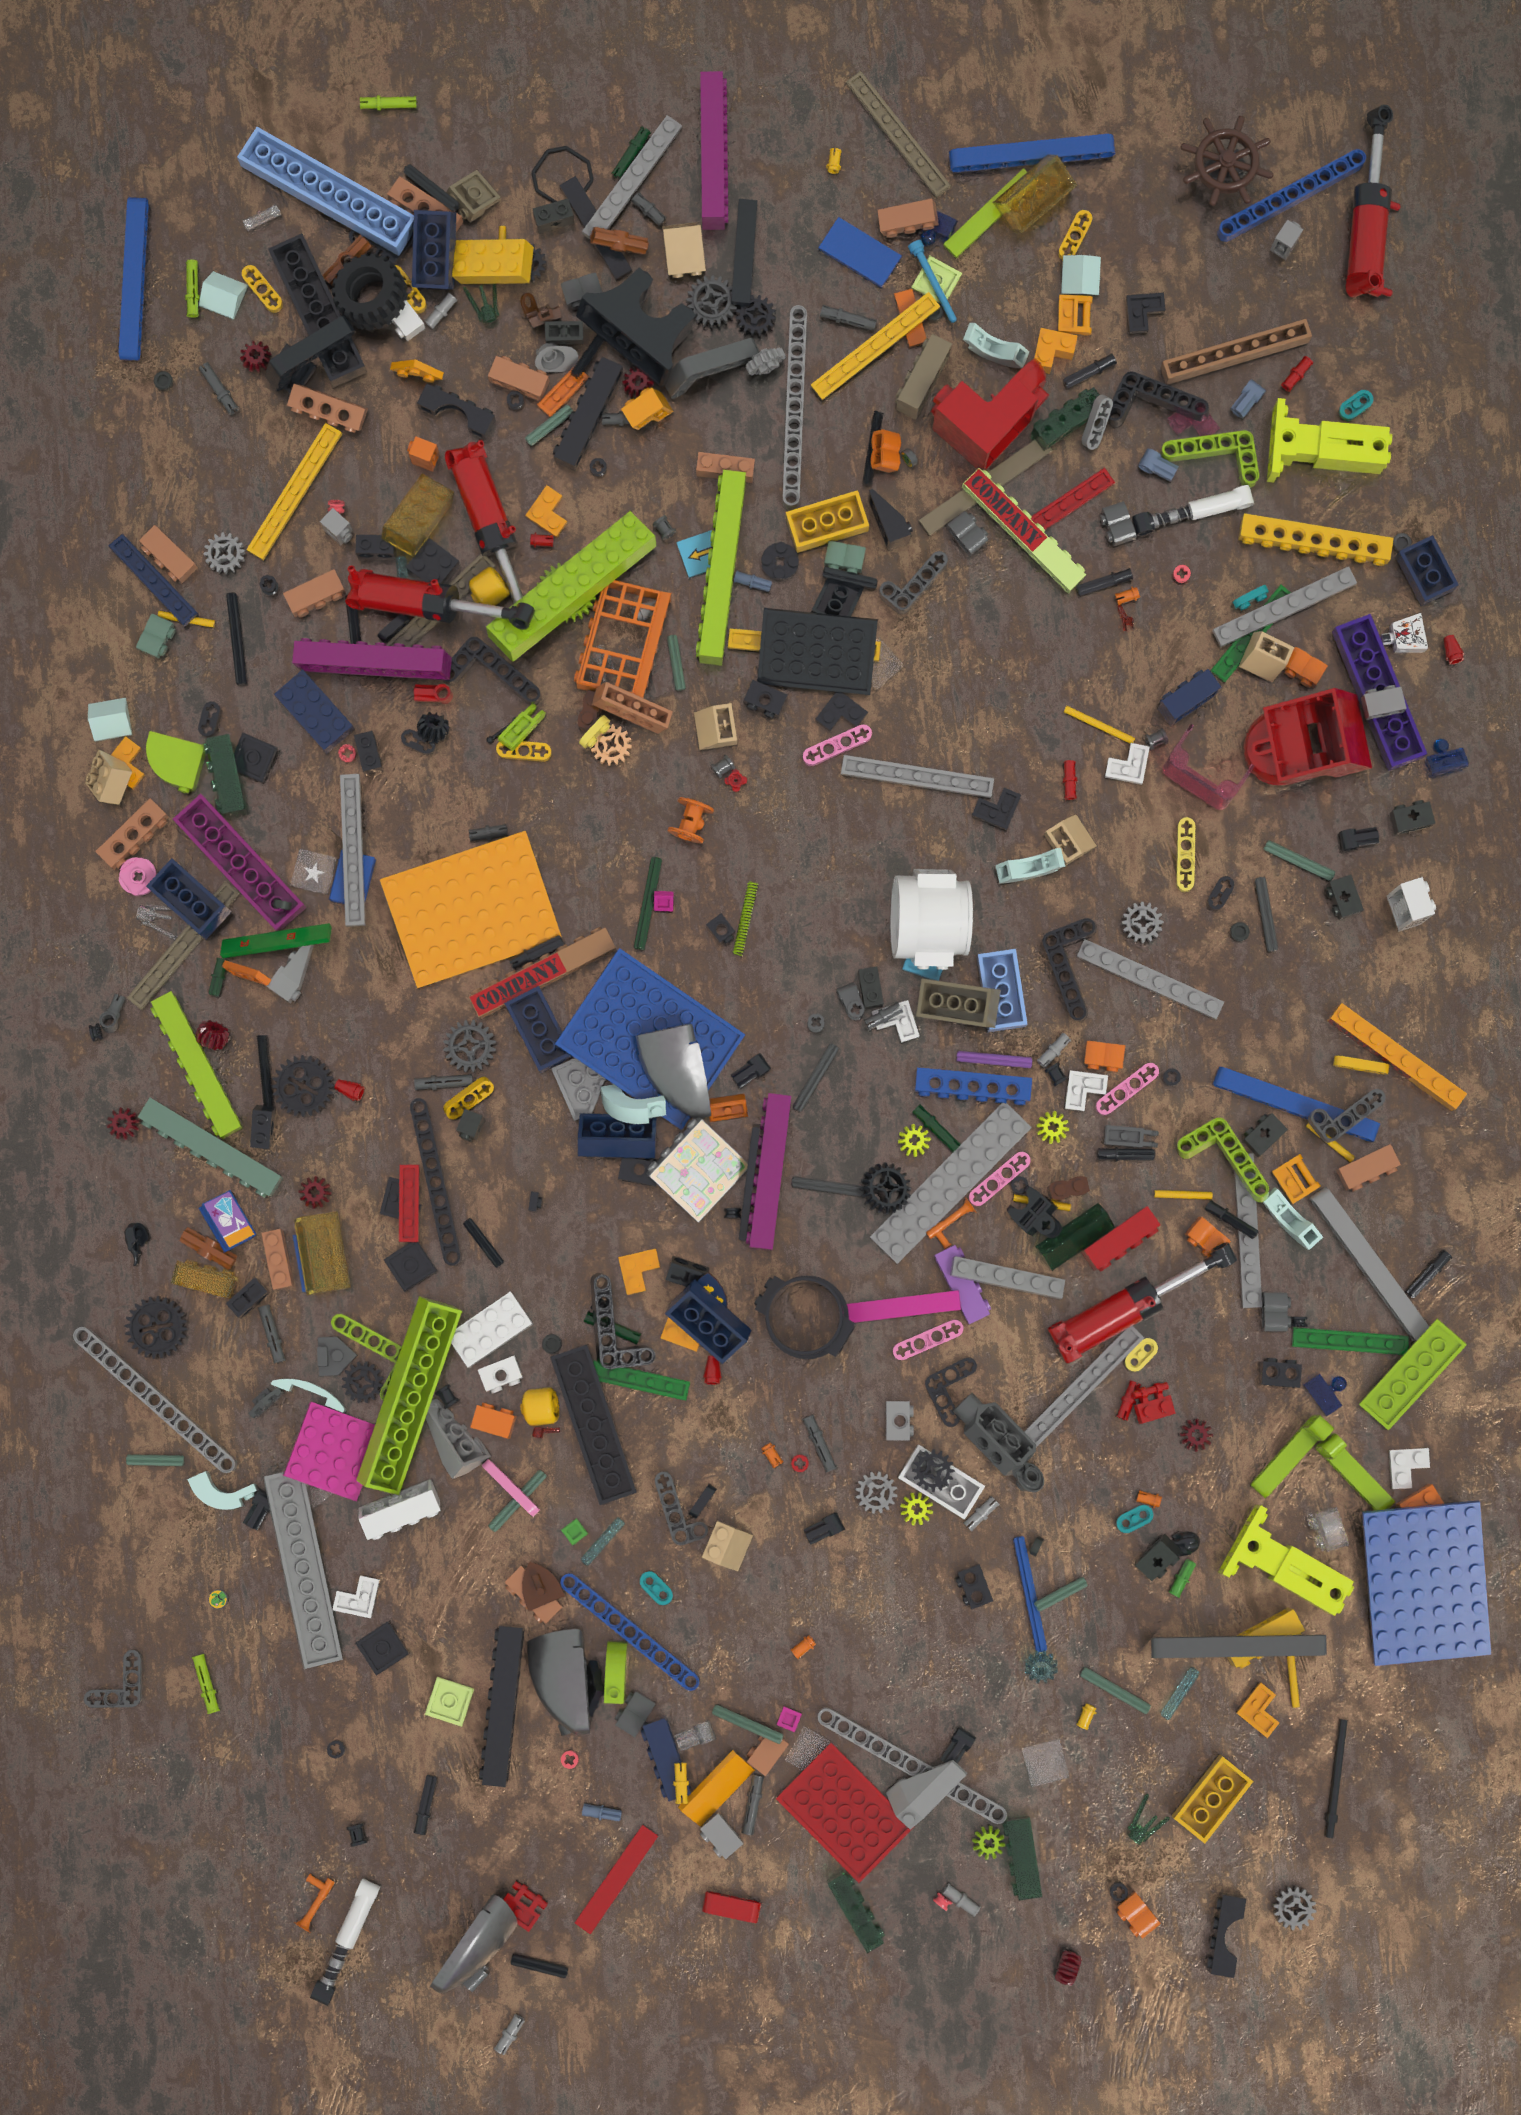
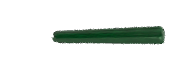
M652 857L650 860L634 942V948L637 950H644L654 904V891L657 889L662 859L658 857Z

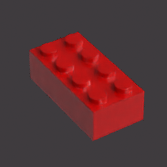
M1146 1206L1087 1247L1081 1254L1093 1271L1099 1269L1101 1272L1111 1265L1110 1261L1113 1258L1118 1260L1126 1255V1249L1130 1247L1132 1250L1143 1243L1141 1240L1143 1237L1146 1236L1148 1239L1159 1231L1157 1227L1161 1224L1149 1207Z

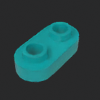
M1360 390L1343 402L1338 411L1341 419L1351 421L1369 409L1373 403L1372 393L1367 390ZM1360 399H1365L1366 403L1362 404ZM1345 410H1350L1351 414H1346Z
M1262 585L1240 596L1232 603L1235 609L1245 610L1251 606V602L1255 600L1260 602L1268 597L1266 594L1269 593L1266 585Z
M1139 1505L1121 1514L1116 1520V1526L1119 1531L1130 1533L1150 1523L1153 1519V1510L1147 1505ZM1141 1511L1146 1512L1145 1518L1140 1517L1139 1514ZM1125 1519L1129 1521V1525L1127 1527H1124L1122 1525V1522Z
M647 1571L642 1574L640 1585L659 1605L669 1604L673 1598V1592L670 1587L655 1572ZM651 1577L653 1584L648 1585L646 1579ZM660 1592H666L667 1597L665 1599L660 1598Z

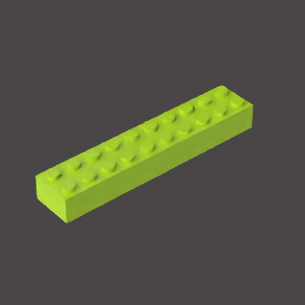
M723 470V475H719L718 492L720 494H716L715 510H718V512H714L713 528L716 529L711 532L710 542L713 549H709L708 565H711V567H707L706 583H708V586H704L703 602H706V605L702 604L701 620L704 621L699 624L698 634L701 642L697 641L696 657H699V663L722 666L746 485V472Z
M629 511L512 605L517 606L518 603H527L535 609L528 629H518L508 619L496 618L486 626L488 637L514 662L656 547L655 535Z
M421 1296L418 1298L356 1479L357 1482L365 1487L396 1495L400 1494L462 1310L453 1305Z

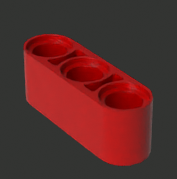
M706 1891L702 1912L750 1923H758L762 1903Z

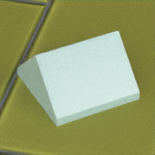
M1064 255L1061 294L1099 295L1101 257Z
M213 271L203 282L199 306L234 320L248 285Z
M126 698L88 704V721L95 742L132 735Z

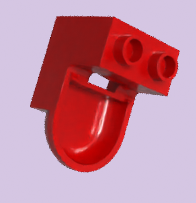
M1036 358L1028 362L996 396L991 394L992 400L990 402L984 401L963 381L955 389L948 384L945 385L933 399L935 406L932 408L931 413L935 418L932 430L976 469L987 470L1032 422L1035 411L1048 398L1049 394L1043 389L1046 384V373L1041 365L1042 363Z
M1337 688L1263 707L1264 714L1251 724L1244 740V758L1248 768L1259 780L1272 785H1289L1324 775L1337 778L1372 768L1357 694ZM1317 724L1319 741L1323 752L1313 754L1307 725Z

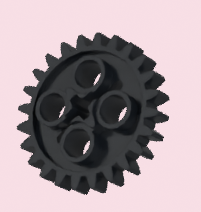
M301 1055L300 1060L294 1056V1062L287 1059L288 1065L280 1064L283 1070L275 1071L279 1077L273 1078L277 1082V1084L272 1085V1088L277 1089L273 1096H279L276 1103L283 1102L280 1108L285 1109L288 1107V1114L294 1110L295 1117L298 1116L299 1112H301L303 1118H305L306 1112L312 1117L313 1110L320 1113L319 1107L321 1106L326 1109L327 1107L324 1102H331L328 1095H334L330 1088L335 1087V1085L329 1081H332L334 1077L327 1076L331 1070H324L326 1067L325 1063L319 1066L320 1060L318 1058L313 1062L312 1056H309L307 1060L304 1055ZM299 1068L304 1069V1076L296 1078V1070ZM291 1077L302 1084L306 1082V1086L317 1091L318 1095H314L306 1089L301 1090L300 1086L289 1081L288 1078ZM320 1078L321 1085L313 1087L312 1080ZM289 1085L295 1087V1091L291 1095H287L285 1091ZM306 1094L312 1097L309 1104H303L302 1098Z
M160 1296L156 1297V1301L149 1297L148 1303L142 1299V1306L135 1304L137 1310H130L133 1316L126 1317L130 1324H126L124 1327L130 1328V1331L126 1332L125 1335H131L127 1342H134L132 1349L139 1348L138 1354H142L145 1351L146 1358L151 1353L153 1359L157 1358V1354L163 1359L165 1352L168 1356H171V1349L178 1351L176 1345H183L180 1339L187 1338L183 1334V1331L188 1330V1328L183 1327V1324L188 1322V1320H182L185 1313H179L181 1306L174 1308L175 1301H171L168 1304V1298L166 1297L162 1302ZM167 1311L169 1317L163 1322L160 1320V1313ZM148 1315L150 1321L144 1326L141 1323V1317ZM155 1323L157 1325L173 1323V1326L159 1328L158 1332L155 1330L140 1332V1329L154 1327ZM166 1330L172 1332V1338L168 1341L163 1337ZM147 1334L153 1336V1342L149 1345L144 1341Z

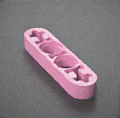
M859 725L806 749L803 753V761L808 766H815L867 743L871 739L872 731L867 725ZM862 729L864 732H868L866 738H863V736L856 739L857 743H855L854 737L851 734L854 733L857 736ZM843 737H849L851 744L847 747L843 746L840 740ZM830 744L834 747V752L826 754L823 751V747ZM817 748H820V752L823 758H820L819 754L815 756V761H811V759H806L808 757V753L811 752V754L814 755L818 753Z
M1153 1063L1145 1064L1099 1099L1096 1103V1111L1100 1115L1110 1114L1152 1082L1159 1074L1158 1067ZM1147 1067L1149 1069L1153 1068L1155 1070L1153 1072L1154 1076L1148 1075L1144 1078L1147 1081L1144 1083L1143 1078L1138 1073L1140 1072L1143 1075L1147 1072ZM1132 1078H1137L1140 1081L1139 1088L1134 1089L1130 1086L1129 1082ZM1116 1090L1124 1091L1125 1098L1123 1100L1115 1098L1114 1093ZM1110 1095L1112 1101L1115 1102L1117 1105L1114 1106V1104L1112 1103L1107 1107L1108 1111H1106L1105 1109L1100 1110V1107L1102 1106L1101 1102H1103L1104 1104L1107 1103L1110 1100L1108 1098V1096Z
M1025 1152L1015 1154L969 1194L970 1203L977 1207L988 1201L1029 1166V1155ZM1018 1156L1021 1158L1026 1157V1165L1020 1164L1016 1167L1019 1169L1018 1172L1009 1164L1012 1161L1014 1165L1018 1161ZM1003 1168H1010L1012 1170L1010 1178L1002 1176ZM989 1180L997 1182L998 1187L996 1190L991 1191L987 1188ZM983 1186L984 1190L988 1194H990V1196L987 1197L986 1194H984L981 1197L982 1202H974L973 1194L976 1193L978 1195L979 1193H981L983 1190L980 1189V1187Z
M958 1320L946 1322L896 1344L893 1348V1355L898 1360L910 1358L960 1336L963 1332V1325ZM952 1323H954L955 1326L959 1325L960 1329L957 1330L958 1333L955 1334L954 1332L948 1333L950 1337L946 1339V1335L942 1327L945 1326L946 1330H948L952 1327ZM936 1330L942 1333V1339L939 1342H935L931 1338V1334ZM917 1338L923 1339L925 1343L924 1347L920 1350L914 1347V1341ZM910 1341L914 1353L910 1354L909 1350L904 1353V1357L897 1355L898 1347L906 1348L908 1347L906 1343Z
M487 1459L482 1464V1467L531 1516L534 1517L540 1511L490 1459Z

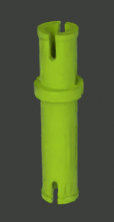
M377 95V97H360V109L417 108L416 96L381 97Z
M187 260V294L185 295L187 317L196 318L199 316L198 301H200V295H198V261Z
M201 1654L192 1657L202 1690L201 1698H204L207 1714L220 1711L215 1696L217 1692L212 1686L205 1655Z

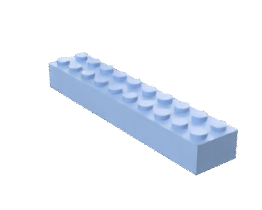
M256 127L237 156L241 167L398 256L413 235L414 215L259 127Z

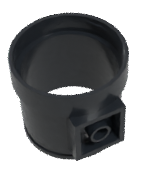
M776 1276L773 1279L769 1277L764 1286L766 1288L763 1296L759 1294L754 1304L756 1305L755 1310L765 1315L766 1327L775 1345L786 1354L795 1358L816 1359L827 1354L837 1358L857 1325L849 1320L848 1306L841 1292L827 1280L815 1276H799L786 1282ZM807 1282L819 1284L827 1288L837 1301L840 1312L837 1331L827 1344L816 1350H793L786 1346L775 1332L772 1320L775 1303L779 1296L793 1285Z

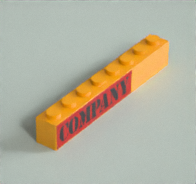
M1343 1003L1337 1006L1327 1020L1449 1110L1457 1109L1467 1095L1462 1089Z

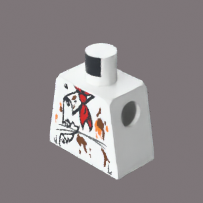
M1421 613L1392 623L1389 626L1390 633L1381 634L1383 645L1392 644L1395 653H1423L1428 649Z

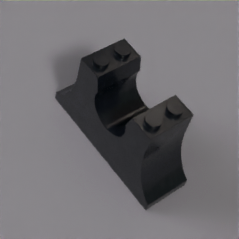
M639 267L622 284L609 291L601 293L586 292L581 298L576 317L662 388L667 383L673 367L672 352L690 334L696 314L683 303L674 307L667 316L662 318H654L645 314L641 308L648 297L653 278L648 272L643 271Z

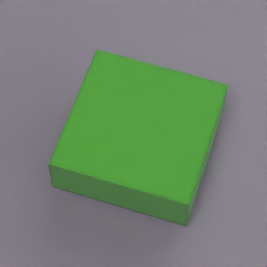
M577 1518L561 1530L572 1545L588 1534Z

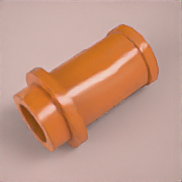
M1130 587L1131 589L1115 593L1116 599L1124 597L1123 599L1116 600L1117 604L1120 605L1132 600L1137 601L1140 598L1137 587Z
M770 1442L761 1449L763 1451L762 1454H765L772 1467L775 1468L779 1466L778 1464H782L783 1460L775 1450V1445H772Z
M1139 1490L1136 1502L1151 1505L1153 1508H1159L1162 1496H1158V1493L1155 1495Z
M810 1635L804 1636V1640L791 1649V1652L797 1659L810 1649H814L816 1643Z

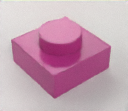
M654 891V911H673L674 892Z
M783 1706L776 1725L795 1732L802 1713Z

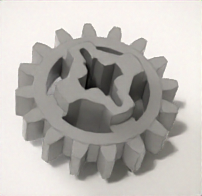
M780 347L777 349H763L752 356V360L746 364V369L749 375L768 374L780 366L779 363L786 358V355Z
M222 532L221 537L215 534V540L208 539L210 545L204 546L208 552L203 554L207 557L206 563L211 564V570L216 568L217 573L220 574L224 570V573L228 574L230 569L233 573L235 572V566L241 568L239 562L245 561L241 555L246 554V552L241 549L244 545L242 542L238 543V537L233 539L231 533L226 537L224 532ZM235 548L237 549L236 558L233 555ZM213 550L216 551V555L214 556V559H213V556H212ZM221 552H228V555H222Z
M1141 902L1139 907L1134 903L1133 910L1128 907L1126 910L1129 914H1123L1122 917L1126 920L1121 922V925H1126L1123 932H1129L1127 938L1129 939L1133 936L1134 942L1140 939L1141 944H1144L1145 939L1150 943L1152 941L1151 936L1157 938L1158 934L1156 931L1161 932L1162 928L1159 925L1164 923V921L1159 920L1162 913L1156 914L1158 908L1151 909V903L1144 906V902ZM1138 911V916L1130 919L1132 914ZM1147 912H1149L1153 916V918H1150L1147 915ZM1141 919H1143L1144 922H1147V924H1145L1144 927H1142V925L1138 923ZM1154 927L1153 931L1146 935L1147 929ZM1132 928H1135L1138 931V934L1135 933L1132 930Z
M879 1471L877 1476H874L873 1472H870L869 1478L863 1475L865 1481H858L861 1487L855 1488L856 1491L860 1492L856 1498H861L862 1500L859 1505L865 1504V1511L872 1508L873 1514L876 1509L880 1513H882V1508L884 1507L889 1510L888 1504H895L892 1497H897V1494L893 1493V1490H896L897 1487L891 1486L894 1480L888 1481L887 1474L881 1477V1472ZM879 1479L884 1481V1483L876 1485L872 1480ZM865 1485H867L869 1490L868 1494L864 1497L863 1490ZM874 1487L876 1489L884 1487L880 1491V1497L874 1496L869 1498L873 1493L872 1489ZM889 1488V1497L886 1501L884 1493ZM872 1500H876L881 1505L874 1506L869 1504V1502Z
M1295 1886L1294 1891L1287 1887L1286 1893L1281 1890L1282 1896H1275L1278 1903L1273 1904V1907L1277 1908L1273 1912L1274 1915H1279L1277 1921L1279 1923L1284 1921L1283 1927L1287 1928L1290 1925L1291 1930H1294L1295 1926L1302 1930V1924L1309 1926L1308 1920H1314L1311 1913H1316V1910L1312 1908L1316 1902L1310 1901L1312 1895H1305L1306 1890L1304 1888L1299 1892L1298 1886ZM1289 1896H1291V1899H1290V1900H1288L1287 1902H1284L1286 1898H1288ZM1300 1896L1304 1898L1307 1906L1301 1904ZM1295 1904H1296L1299 1908H1301V1909H1298V1910L1296 1909L1295 1912H1293L1291 1909H1289V1908H1291V1907H1294ZM1282 1911L1289 1914V1920L1284 1917ZM1305 1914L1301 1920H1298L1301 1915Z

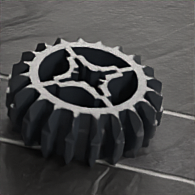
M884 1162L882 1166L878 1163L875 1165V1168L870 1167L869 1172L864 1173L865 1178L861 1179L860 1182L865 1186H861L860 1190L865 1191V1193L861 1197L867 1198L864 1202L865 1205L871 1203L870 1210L876 1208V1213L878 1214L882 1210L884 1215L889 1214V1211L893 1214L896 1213V1209L901 1210L902 1205L908 1203L906 1199L910 1198L911 1195L906 1191H910L911 1187L906 1184L910 1180L904 1179L907 1173L901 1174V1167L895 1169V1164L892 1163L888 1166L887 1162ZM881 1174L880 1183L873 1185L875 1177ZM891 1177L896 1181L897 1184H894L891 1181ZM885 1185V1188H888V1189H891V1190L886 1191V1189H883V1188H881V1187H883V1186ZM898 1192L897 1199L890 1203L892 1193ZM874 1193H877L880 1196V1200L875 1196Z

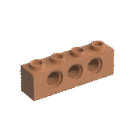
M400 176L387 193L388 200L412 215H414V210H420L423 207L429 208L428 211L452 212L444 204ZM407 197L413 198L409 203L404 202ZM458 213L456 215V232L463 224L462 216Z
M297 383L293 384L287 406L292 407L291 411L299 414H302V411L307 412L310 418L320 420V417L324 418L328 424L333 426L343 425L345 430L353 433L356 430L360 431L362 429L368 408ZM307 397H310L313 400V406L311 408H308L305 405V399ZM325 403L331 406L329 414L323 412V405ZM342 410H346L349 413V418L346 421L340 416Z
M608 682L596 688L592 705L657 734L668 729L673 712Z
M150 798L95 852L114 871L117 868L120 869L130 855L133 856L140 850L139 846L144 841L148 842L158 828L161 829L167 824L169 816ZM146 818H151V825L143 826V821ZM137 831L138 837L135 840H130V833ZM118 845H124L122 853H116Z

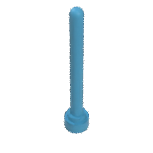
M916 240L908 246L910 253L914 254L915 257L917 256L949 321L952 323L956 322L957 318L924 255L922 241Z

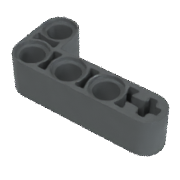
M942 551L933 553L902 590L890 581L882 583L879 590L880 599L898 614H906L945 570L948 562L947 555ZM942 559V564L938 563L934 569L936 560ZM928 572L932 577L924 579L922 573ZM916 586L920 591L912 593L909 588ZM890 588L893 593L888 596L883 593V590ZM904 600L907 606L904 608L899 607L897 602Z
M1374 1089L1333 1120L1325 1110L1316 1109L1309 1114L1308 1122L1324 1142L1331 1143L1385 1102V1094L1380 1089ZM1378 1095L1377 1101L1370 1105L1367 1103L1373 1096ZM1357 1105H1361L1364 1108L1365 1112L1363 1115H1359L1356 1112ZM1315 1113H1319L1322 1116L1321 1123L1314 1121L1313 1116ZM1342 1117L1349 1119L1348 1127L1341 1124ZM1327 1128H1330L1334 1131L1333 1138H1328L1326 1136L1325 1132Z
M665 1471L658 1473L655 1477V1485L673 1542L677 1545H685L705 1538L708 1533V1527L704 1522L686 1524L671 1474ZM664 1474V1477L669 1478V1481L666 1482L667 1487L672 1486L673 1490L661 1493L660 1489H664V1486L658 1480L661 1479L660 1475ZM667 1493L674 1495L675 1501L673 1504H666L664 1502V1496ZM672 1512L680 1514L681 1519L678 1523L670 1521L669 1517ZM702 1525L705 1528V1533L702 1536H697L694 1533L695 1526ZM678 1531H684L686 1533V1540L683 1542L677 1541L675 1534Z

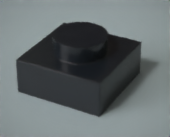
M531 1191L529 1212L537 1213V1209H541L543 1197H539V1192Z

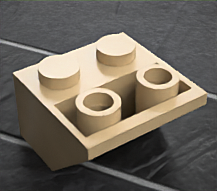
M1262 631L1254 632L1239 667L1269 682H1273L1288 664L1294 647Z
M732 703L711 706L694 712L700 750L737 745Z
M98 750L96 757L93 758L92 767L86 776L85 783L99 802L119 805L132 771L125 762Z
M1077 815L1061 821L1048 829L1044 834L1053 849L1061 848L1065 866L1097 847Z

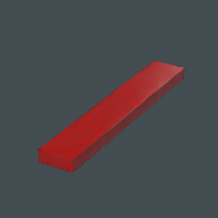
M1104 467L1032 515L1031 520L1035 524L1039 523L1047 530L1113 486L1115 481Z
M642 1824L575 1921L576 1925L591 1935L659 1835Z

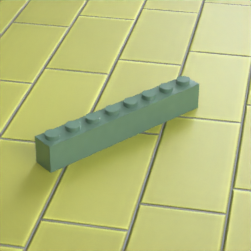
M152 1098L148 1099L138 1115V1118L142 1119V1125L149 1129L152 1126L158 1129L157 1134L166 1139L170 1136L175 1139L173 1143L182 1149L184 1146L190 1148L192 1155L197 1158L205 1157L208 1159L206 1161L207 1164L214 1168L220 1166L224 1169L222 1173L231 1178L235 1175L240 1178V1184L247 1188L250 1185L257 1189L255 1193L264 1198L267 1195L272 1197L283 1179L282 1176Z

